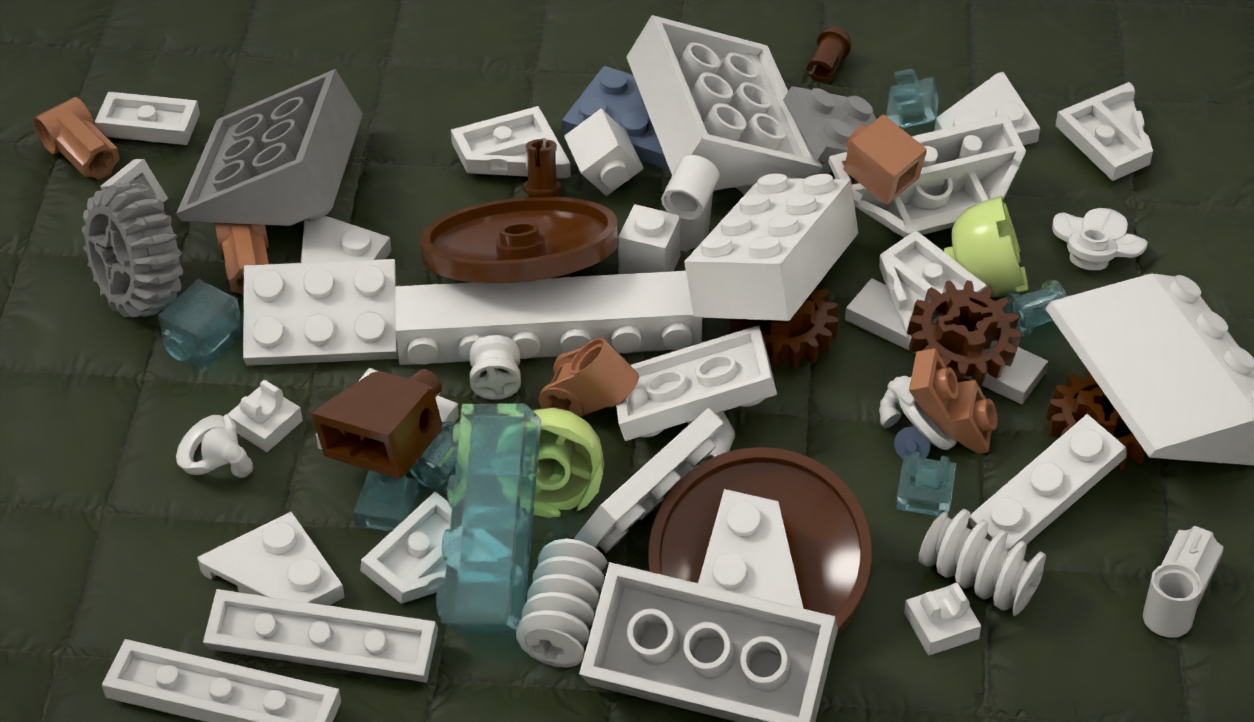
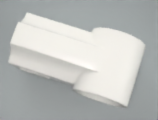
M687 155L680 159L661 198L666 212L681 215L680 250L685 252L698 247L709 235L712 196L720 178L716 166L708 159L697 155Z
M1193 526L1189 530H1178L1161 566H1158L1152 573L1142 617L1146 626L1156 634L1169 638L1180 637L1192 628L1197 607L1223 554L1224 547L1216 541L1213 532L1197 526Z

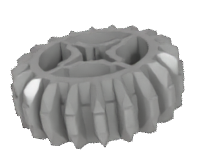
M120 183L106 186L104 190L96 191L94 197L88 199L87 210L83 213L86 225L82 227L81 231L86 242L83 249L87 252L89 260L87 266L91 267L94 275L93 283L99 285L100 296L104 300H108L109 307L113 311H118L122 317H147L158 314L160 310L167 309L170 304L175 303L176 292L181 291L179 276L183 274V269L179 264V256L182 255V252L177 247L176 238L178 235L173 232L171 216L165 214L164 203L156 199L151 188L145 189L141 183Z

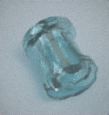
M1052 279L1044 282L1041 289L1024 295L1014 292L1005 296L1009 300L1005 314H1018L1019 320L1016 330L1022 332V338L1030 335L1033 328L1052 322L1053 319L1045 308L1051 301L1067 297V294L1062 285L1057 280ZM1041 306L1040 309L1033 311L1034 308Z
M451 421L442 422L441 432L411 467L410 471L425 487L434 491H444L453 481L452 473L462 460H469L477 450L476 443L471 438L469 432L460 425Z

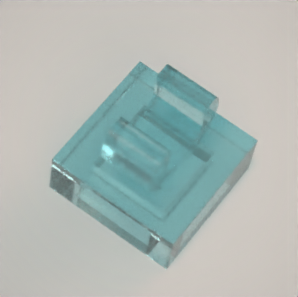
M913 68L895 72L894 76L898 85L890 86L886 116L900 128L936 121L940 90L934 77L918 80Z
M913 452L910 456L904 455L895 509L936 516L947 511L949 517L957 463L950 462L949 458L941 456L940 461L920 458L919 452Z
M369 470L353 512L355 526L392 532L416 509L421 494L420 480L407 478L406 476L397 479Z

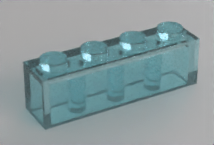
M462 404L460 422H456L453 428L452 443L454 452L457 454L455 475L450 476L447 485V498L452 512L450 529L445 530L442 538V554L447 564L445 583H442L438 588L436 605L438 614L441 617V623L459 634L516 635L517 626L522 619V609L526 603L541 431V418L526 404Z

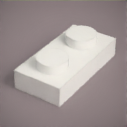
M108 92L94 123L106 137L188 145L200 112L197 100Z

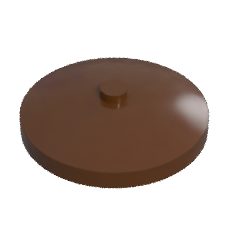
M544 196L491 201L451 212L429 224L420 236L422 261L432 272L460 281L520 283L543 280L582 270L607 258L615 251L619 244V228L617 216L613 211L603 205L587 200Z
M753 447L738 449L715 456L701 463L679 480L662 502L651 529L648 550L650 572L694 583L699 582L724 489L779 502L803 608L835 616L838 626L836 637L852 621L864 600L870 582L872 543L867 519L861 505L849 487L834 472L823 464L800 453L779 448Z

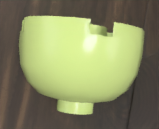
M999 196L967 208L957 218L952 228V246L944 248V252L984 284L991 287L992 294L990 298L1009 297L1029 291L1025 267L1019 266V263H1021L1020 248L1006 203L1003 202V197Z
M538 409L518 418L505 433L501 440L495 472L497 479L499 477L500 482L505 487V496L512 504L528 514L547 518L560 517L561 512L558 509L571 510L577 506V511L586 507L599 492L604 470V458L600 438L584 419L571 411L563 409Z

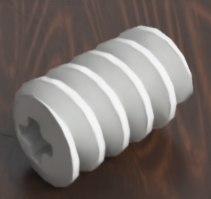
M962 509L953 519L948 517L947 511L941 513L934 520L923 540L919 552V562L927 567L936 564L937 572L946 578L955 575L956 583L964 589L974 585L975 594L983 600L994 595V605L1004 611L1013 606V616L1018 615L1029 603L1041 581L1046 554L1040 551L1029 562H1026L1024 560L1027 548L1025 542L1020 541L1010 551L1005 550L1008 537L1007 532L1001 530L989 541L986 539L989 526L986 520L982 519L970 530L967 528L970 517L968 510Z
M566 538L548 543L539 553L538 566L533 573V583L528 589L527 602L522 609V619L516 629V639L526 653L544 664L555 667H572L578 665L584 658L583 646L588 642V628L593 624V610L598 606V592L604 584V575L601 571L604 570L608 563L604 555L595 547L579 540Z

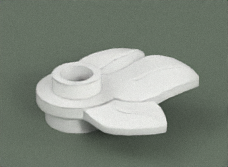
M1092 209L1086 213L1084 218L1064 212L1056 214L1053 218L1052 230L1054 235L1067 242L1070 261L1083 269L1102 270L1108 266L1109 261L1114 257H1137L1145 252L1148 241L1126 233L1127 219L1112 209Z

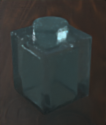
M197 279L158 315L163 334V344L168 353L179 361H188L203 370L207 369L243 334L237 298L200 279Z

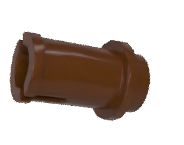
M833 26L819 34L817 49L806 68L807 71H810L808 75L813 80L820 83H827L833 80L841 59L847 57L852 48L850 35L846 30Z
M543 139L532 140L526 143L528 181L524 183L523 190L528 194V197H557V193L561 191V183L556 180L557 144L552 140L546 141V148H543Z

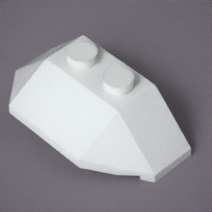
M1008 114L912 136L927 149L920 177L888 205H885L843 170L847 152L829 156L828 163L836 179H851L855 207L905 238L915 230L924 235L952 228L957 218L967 208L1002 196L1004 200L1025 156L1026 150Z

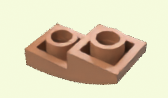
M936 348L917 351L909 391L918 405L953 439L978 454L988 453L992 430H995L998 424L997 411L993 401L986 399L976 380L958 382L954 370L946 367Z

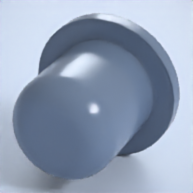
M913 425L905 427L898 432L894 440V447L897 454L903 460L916 463L927 457L931 449V442Z

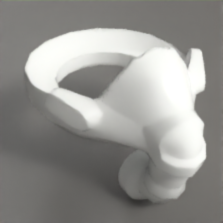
M901 376L890 381L887 386L888 389L880 401L881 425L884 428H888L898 422L901 418V413L895 407L899 402L904 414L929 442L943 450H949L954 447L956 440L943 431L923 411L910 393L911 377Z
M227 414L224 416H208L192 426L183 437L176 454L179 467L192 475L206 474L228 463L231 464V472L236 477L245 478L253 472L254 466L251 459L238 444L237 426ZM201 443L202 460L194 462V453Z

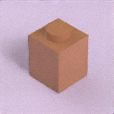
M883 114L869 126L865 124L859 126L850 135L846 143L848 152L843 170L885 205H888L919 179L927 149Z

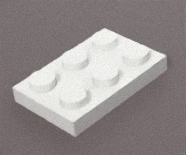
M395 259L244 265L243 359L246 366L398 359L395 332Z
M759 325L632 364L631 366L639 374L638 383L630 395L617 404L616 407L618 423L624 440L627 441L637 437H652L661 433L664 429L689 421L693 422L708 407L716 414L738 406H754L765 398L777 395L765 342Z
M708 407L606 499L575 536L574 540L585 542L596 549L600 547L605 553L609 552L629 532L628 529L638 519L642 521L664 500V496L679 480L696 468L716 448L717 445L711 440V437L724 422Z

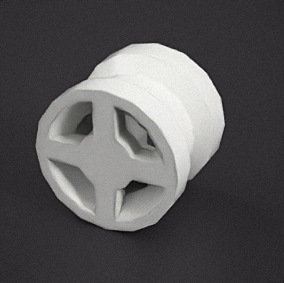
M488 335L479 338L472 344L470 348V365L473 368L470 371V387L475 394L487 399H503L512 396L518 391L521 386V373L518 368L520 363V347L514 340L501 335Z

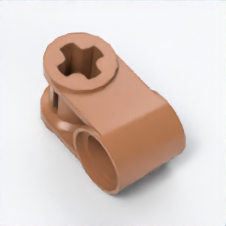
M596 338L585 346L562 353L557 357L553 367L555 375L551 383L542 388L538 401L542 409H563L581 417L599 409L613 407L621 403L636 387L639 374L605 339Z

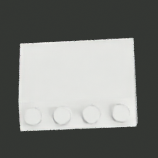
M654 15L650 17L626 58L672 175L680 159L687 155L704 157L716 166L720 178L714 190L752 185L759 178L768 174H784L789 179L819 173L822 165L820 161L816 160L783 101L788 90L767 45Z
M1151 273L1057 299L1048 304L1045 308L1149 458L1254 465V358L1234 341L1227 331V323L1222 317L1211 311L1201 298V290L1195 282L1182 275L1168 276Z

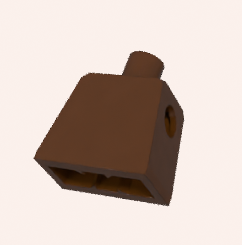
M427 369L419 370L409 379L382 371L372 372L318 407L311 414L324 457L401 479L441 432L442 421L436 402V397L442 391L439 379Z

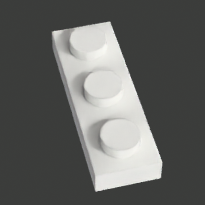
M1086 414L975 510L969 517L971 526L974 528L982 519L986 520L989 523L986 539L989 541L1001 530L1007 532L1008 537L1005 545V550L1010 551L1020 541L1028 544L1126 458V447Z

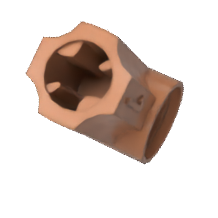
M73 97L33 118L35 131L44 147L51 154L55 155L61 152L85 177H94L97 180H101L112 174L113 167L120 160L118 149L95 126L89 110L78 97Z
M215 223L220 255L225 257L224 264L230 290L244 296V265L269 264L266 248H269L266 227L260 224Z

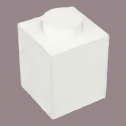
M602 108L564 136L580 173L606 196L644 169L627 132Z
M634 204L618 236V273L635 274L674 271L680 258L681 215Z

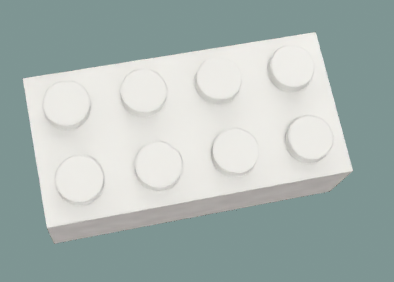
M779 173L768 174L759 178L684 261L694 317L790 321L858 234L851 179H833L829 174H816L805 179H787L786 175Z
M609 562L579 675L592 686L736 722H815L838 626L836 617Z

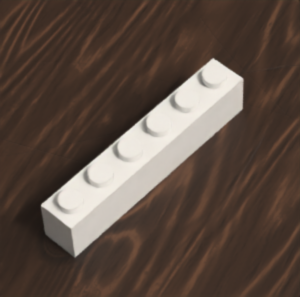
M686 271L561 277L520 283L469 282L395 286V332L399 365L470 361V348L472 344L479 338L488 335H501L514 340L520 347V359L560 356L562 353L585 346L596 338L605 339L618 353L680 350L702 343V317H694Z

